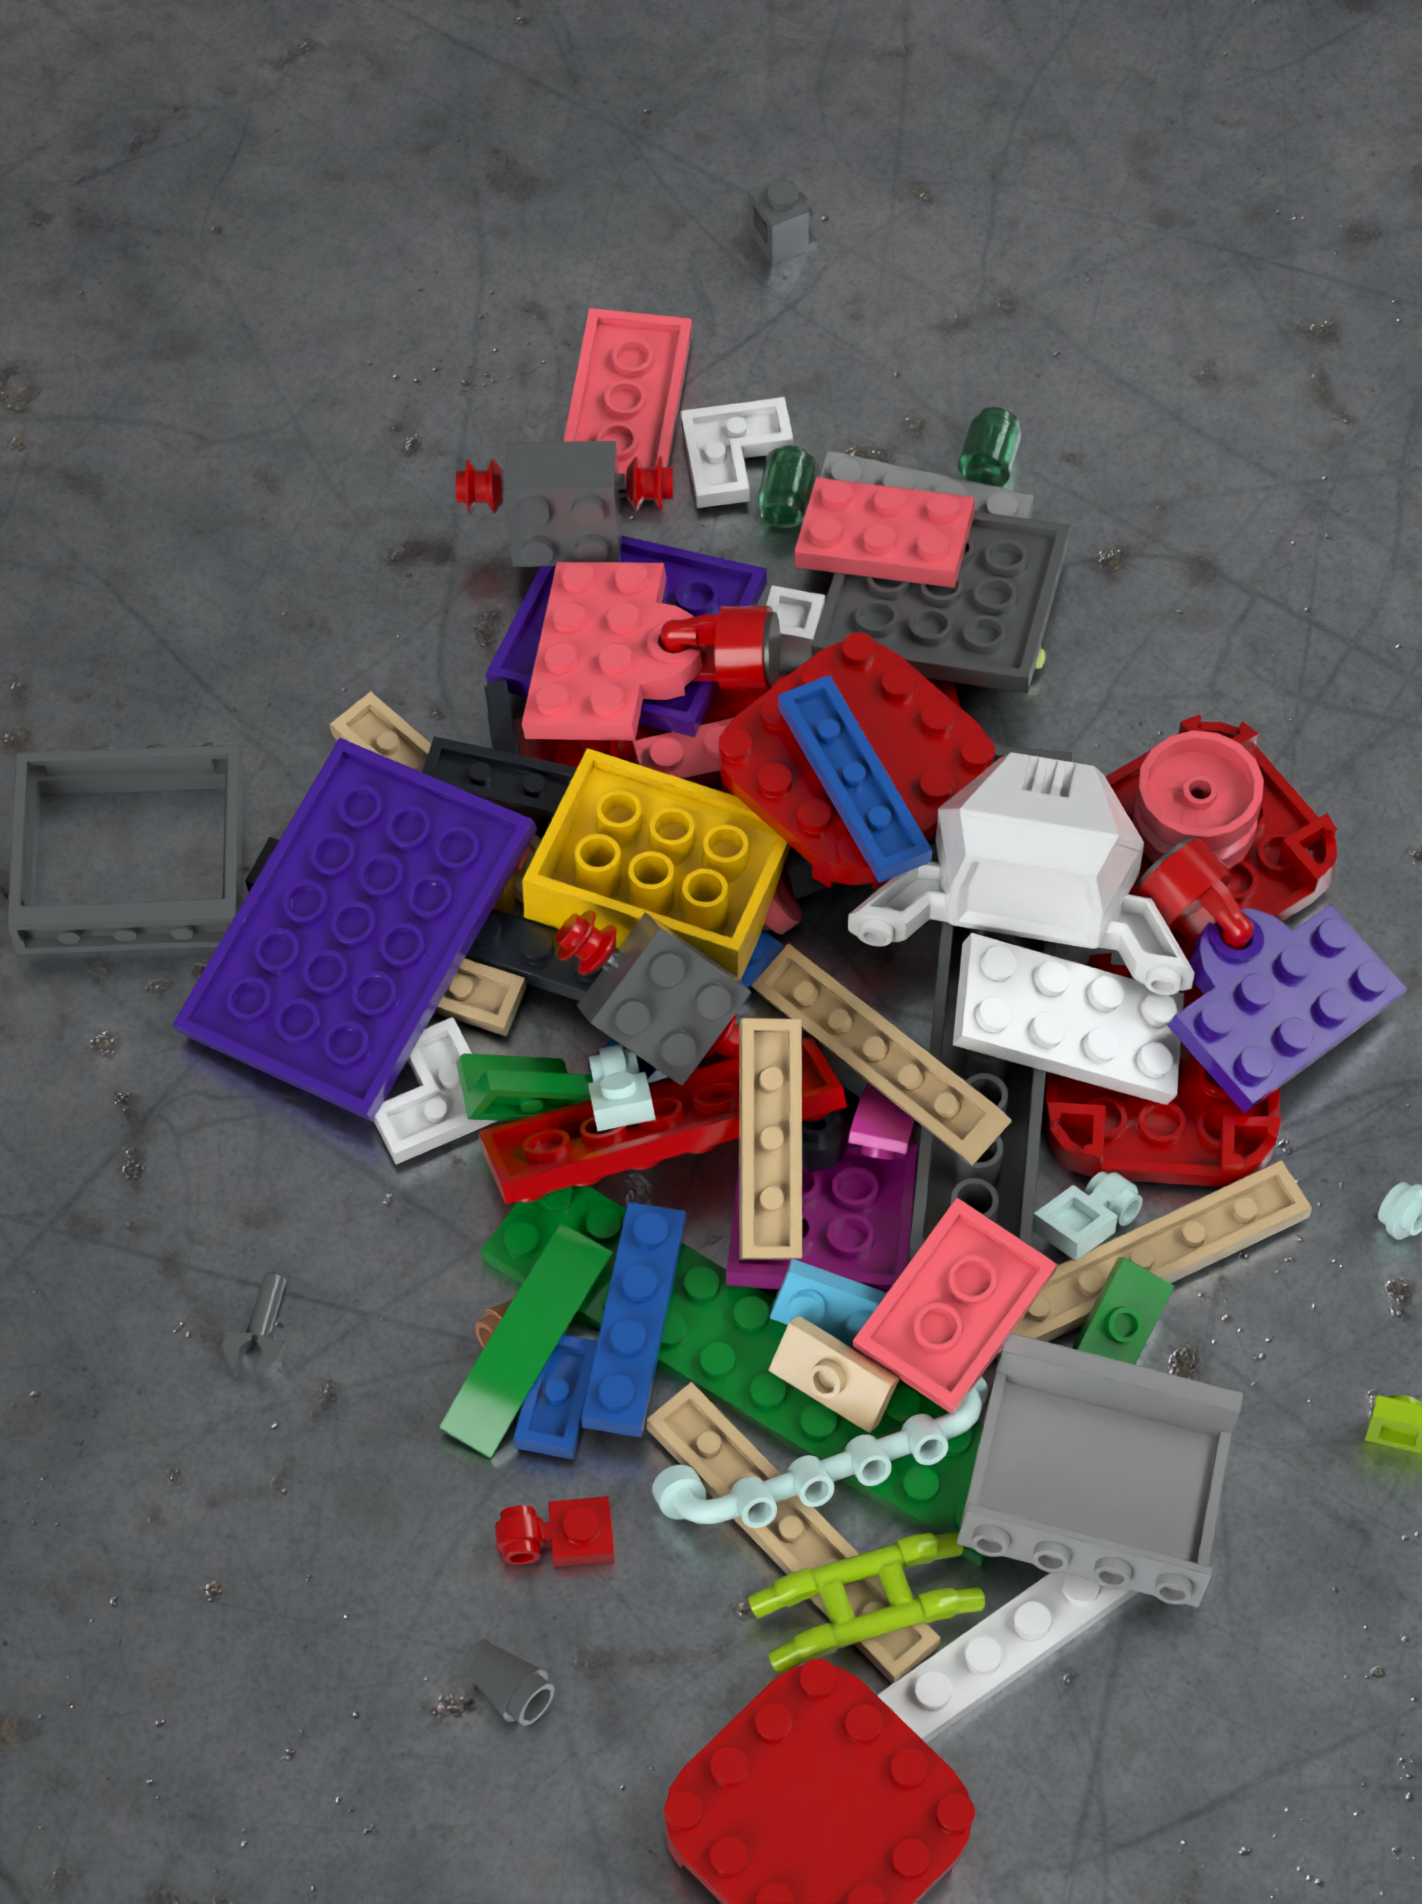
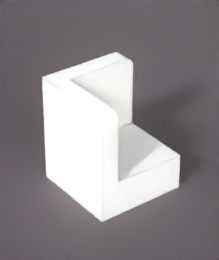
M771 586L766 606H771L773 612H776L779 618L781 635L779 670L793 672L812 657L811 645L825 604V595Z

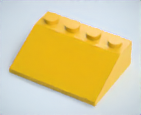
M587 748L523 878L524 918L560 929L572 914L576 913L581 916L586 911L592 910L596 913L594 924L596 928L601 930L610 924L616 927L615 948H619L646 912L741 980L758 943L791 845L734 795Z

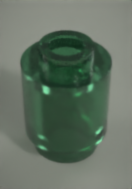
M988 407L981 410L979 415L971 421L958 462L960 473L968 481L997 487L1009 480L1022 436L1019 429V420L1013 413L999 407Z
M788 445L772 450L766 457L757 503L761 509V517L771 525L782 528L795 527L801 523L802 518L806 514L818 472V463L803 448Z

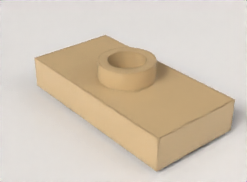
M799 1315L789 1322L769 1367V1371L869 1433L879 1425L900 1379L897 1375Z

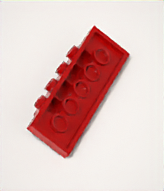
M812 1037L802 1039V1121L809 1122L822 1119L831 1111L847 1107L843 1086ZM739 1058L696 1069L683 1086L669 1077L648 1083L655 1120L597 1131L592 1101L590 1099L478 1131L482 1151L505 1204L516 1201H536L551 1191L572 1185H592L607 1175L628 1169H648L657 1165L663 1159L684 1153H704L712 1150L719 1143L739 1138Z

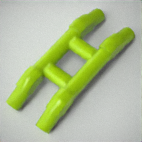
M952 1532L937 1535L925 1533L908 1536L896 1540V1543L813 1569L808 1567L795 1571L774 1581L773 1585L748 1597L749 1604L758 1619L785 1606L789 1608L803 1600L816 1597L818 1593L822 1597L831 1625L826 1623L794 1636V1640L768 1652L769 1660L776 1673L781 1674L804 1662L835 1653L839 1648L922 1622L927 1624L937 1620L953 1618L959 1614L982 1611L985 1605V1597L982 1589L979 1587L937 1589L919 1594L917 1598H913L902 1567L906 1569L916 1565L929 1564L934 1560L961 1556L964 1546L956 1544L959 1533ZM879 1575L890 1606L855 1617L843 1585Z

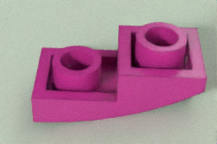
M868 1082L853 1119L848 1143L862 1145L861 1153L866 1156L893 1160L896 1158V1152L906 1154L912 1146L917 1121Z

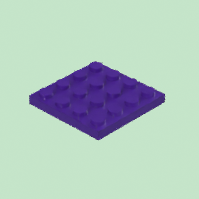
M622 535L620 562L664 563L667 579L662 604L677 606L692 614L693 617L704 614L718 615L721 606H757L767 585V568ZM556 566L540 567L486 672L487 683L506 680L508 693L528 697ZM691 681L684 687V696L668 700L643 699L638 724L695 738L719 687L718 682Z

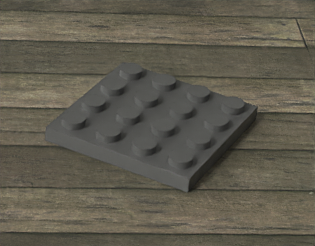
M975 511L955 588L834 573L811 645L812 657L819 651L837 642H843L850 634L865 633L871 636L875 643H880L899 654L925 678L1028 693L1068 548L1070 525Z

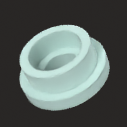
M1406 1182L1397 1184L1390 1190L1381 1204L1378 1214L1379 1221L1386 1225L1387 1233L1395 1239H1404L1410 1234L1417 1235L1422 1231V1185L1420 1184L1413 1186Z

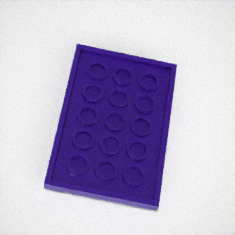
M339 737L172 1025L178 1033L373 1122L375 1115L385 1101L537 831L534 821Z

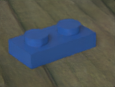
M566 1334L562 1336L522 1404L514 1435L515 1448L574 1460L582 1428L581 1417L597 1348V1340Z

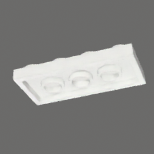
M971 933L962 944L953 1045L1167 1105L1177 1096L1181 1042L1167 1025L1177 1013L1183 1010L1184 994L1179 992L1171 995L1157 994L1150 991L1145 984H1141L1131 978Z

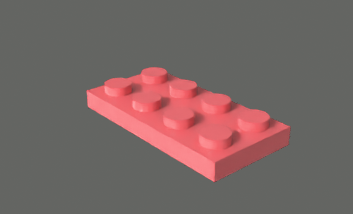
M589 308L563 442L616 441L618 471L625 474V479L626 469L634 457H638L643 468L654 467L658 457L662 456L663 467H668L692 336V319Z

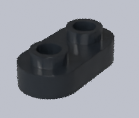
M843 1086L847 1107L831 1111L826 1117L816 1121H802L803 1169L821 1170L830 1168L841 1160L847 1150L851 1126L860 1099Z

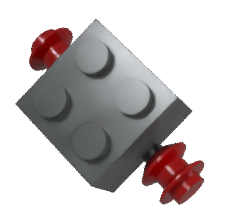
M616 441L507 443L505 478L503 470L495 459H491L487 470H475L471 460H467L465 471H456L457 503H466L468 514H472L476 503H487L492 514H496L504 503L505 495L512 567L556 566L557 562H620L622 538L621 497H625V490L627 501L635 511H639L644 500H655L659 510L663 511L664 500H674L673 467H663L662 456L658 457L654 467L643 468L638 457H634L626 469L625 479V474L618 471Z
M592 910L586 911L581 916L576 913L572 914L563 923L555 939L556 943L560 945L557 953L558 958L564 961L573 955L580 959L578 972L582 975L596 971L601 967L603 968L577 1004V1007L592 1025L681 1086L684 1085L701 1060L711 1056L713 1053L720 1056L718 1063L739 1058V1027L735 1025L736 1013L751 994V991L735 974L646 912L618 950L615 948L616 927L610 924L601 930L594 926L596 913Z

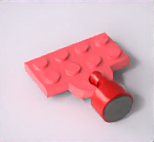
M557 562L522 720L525 739L635 741L643 699L668 700L684 696V687L691 681L718 682L720 689L770 690L772 684L777 682L780 668L781 635L778 615L776 612H773L771 606H721L718 615L704 614L693 617L692 614L677 606L662 604L667 579L664 563Z

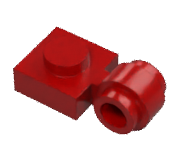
M609 1496L549 1501V1522H543L542 1518L537 1516L534 1507L527 1505L511 1506L500 1512V1520L495 1523L497 1551L503 1554L504 1562L511 1565H526L540 1559V1552H543L544 1548H552L553 1568L615 1562Z

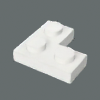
M785 397L681 411V427L697 508L750 501V488L744 458L793 452V434Z
M453 1017L425 1028L408 1058V1062L420 1087L383 1102L375 1115L374 1122L395 1164H399L496 1122L493 1120H470L467 1118L456 1062L462 1054H472Z

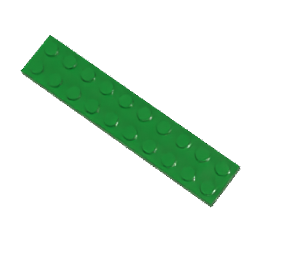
M577 1185L548 1192L544 1197L536 1201L517 1202L482 1247V1260L520 1284H523L561 1222L613 1252L584 1303L574 1316L600 1332L626 1208L590 1186ZM682 1243L656 1368L686 1386L692 1382L711 1402L801 1457L811 1455L819 1460L844 1452L847 1444L857 1436L871 1435L876 1439H880L899 1432L904 1423L914 1415L927 1414L935 1419L949 1413L899 1379L879 1425L869 1433L769 1371V1367L788 1326L785 1323L770 1318L775 1298L755 1287L726 1285L727 1269ZM977 1421L968 1431L947 1440L948 1451L935 1464H920L911 1453L890 1461L892 1465L891 1472L887 1479L878 1485H863L855 1474L840 1479V1481L924 1533H932L933 1535L952 1532L959 1533L983 1424ZM964 1546L961 1555L979 1567H982L989 1557L977 1552L974 1548Z

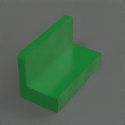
M464 1053L456 1062L467 1118L470 1120L516 1121L591 1099L588 1083H593L592 1075L567 1073L565 1061L561 1058Z

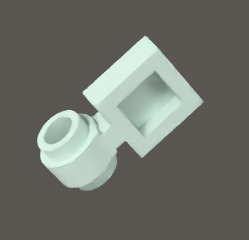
M619 1044L599 1048V1055L589 1056L594 1082L588 1083L597 1131L655 1120L646 1072H639L635 1053L629 1049H623L622 1045Z
M1102 1171L1091 1179L1085 1192L1072 1185L1037 1210L1033 1216L1032 1231L1077 1261L1114 1234L1117 1223L1125 1226L1132 1222L1142 1207L1143 1199L1138 1195L1137 1186L1116 1172L1108 1174Z

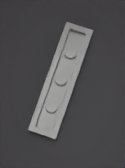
M830 450L827 451L819 478L975 497V511L1030 519L1033 509L1034 495Z

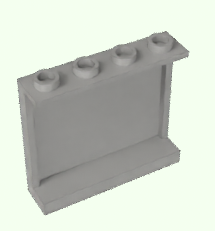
M1012 1333L1002 1346L996 1364L956 1544L974 1548L977 1552L986 1556H1005L1031 1563L1047 1572H1065L1092 1579L1108 1588H1126L1153 1595L1169 1604H1187L1199 1607L1212 1575L1213 1567L1209 1566L1231 1434L1240 1414L1243 1393Z

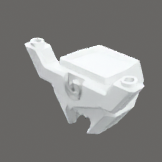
M1012 752L999 758L938 808L936 847L939 863L931 861L928 864L893 877L848 915V931L858 936L864 943L872 946H886L891 941L899 942L906 940L929 919L945 921L954 926L1091 949L1099 947L1117 950L1133 978L1141 984H1145L1150 991L1157 994L1171 995L1179 990L1192 989L1195 974L1152 898L1128 894L1139 876L1144 842L1105 776L1092 765Z

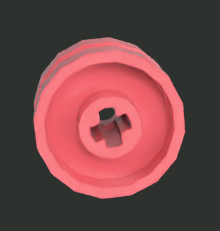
M1193 730L1169 736L1153 747L1140 768L1133 815V825L1144 842L1143 853L1155 863L1173 847L1192 837L1193 839L1201 838L1228 869L1242 861L1254 842L1257 818L1262 803L1264 779L1256 759L1240 743L1213 732Z

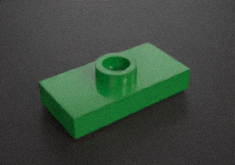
M1118 1257L1072 1349L1135 1365L1175 1285L1125 1257Z

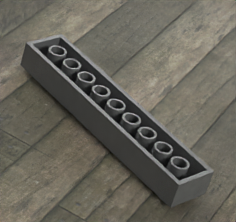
M994 745L995 756L993 763L1011 752L1072 762V752ZM942 921L929 1053L1000 1108L1012 1121L973 1166L922 1126L909 1263L956 1198L1031 1246L1046 1071L954 1046L953 1036L962 944L971 933L1054 957L1056 953L1055 942L954 926Z

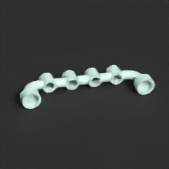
M981 1376L954 1415L948 1413L935 1419L927 1414L914 1415L904 1423L899 1432L880 1439H876L871 1435L857 1436L847 1444L844 1452L823 1460H819L811 1455L802 1456L790 1465L787 1473L765 1481L754 1476L742 1478L735 1483L730 1494L719 1498L706 1500L705 1487L696 1471L686 1465H674L666 1468L656 1477L652 1487L653 1496L663 1514L671 1519H686L697 1524H716L740 1516L748 1527L761 1528L768 1525L775 1518L777 1502L798 1495L801 1502L806 1506H821L832 1497L834 1493L833 1482L855 1474L863 1485H878L889 1476L892 1468L890 1461L911 1453L916 1461L923 1465H932L939 1462L948 1451L947 1440L968 1431L977 1422L982 1405L988 1396V1385Z

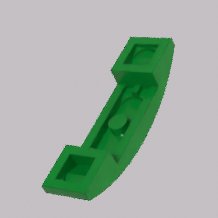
M562 1222L560 1223L470 1371L439 1426L441 1431L487 1458L491 1459L519 1413L527 1395L613 1252Z

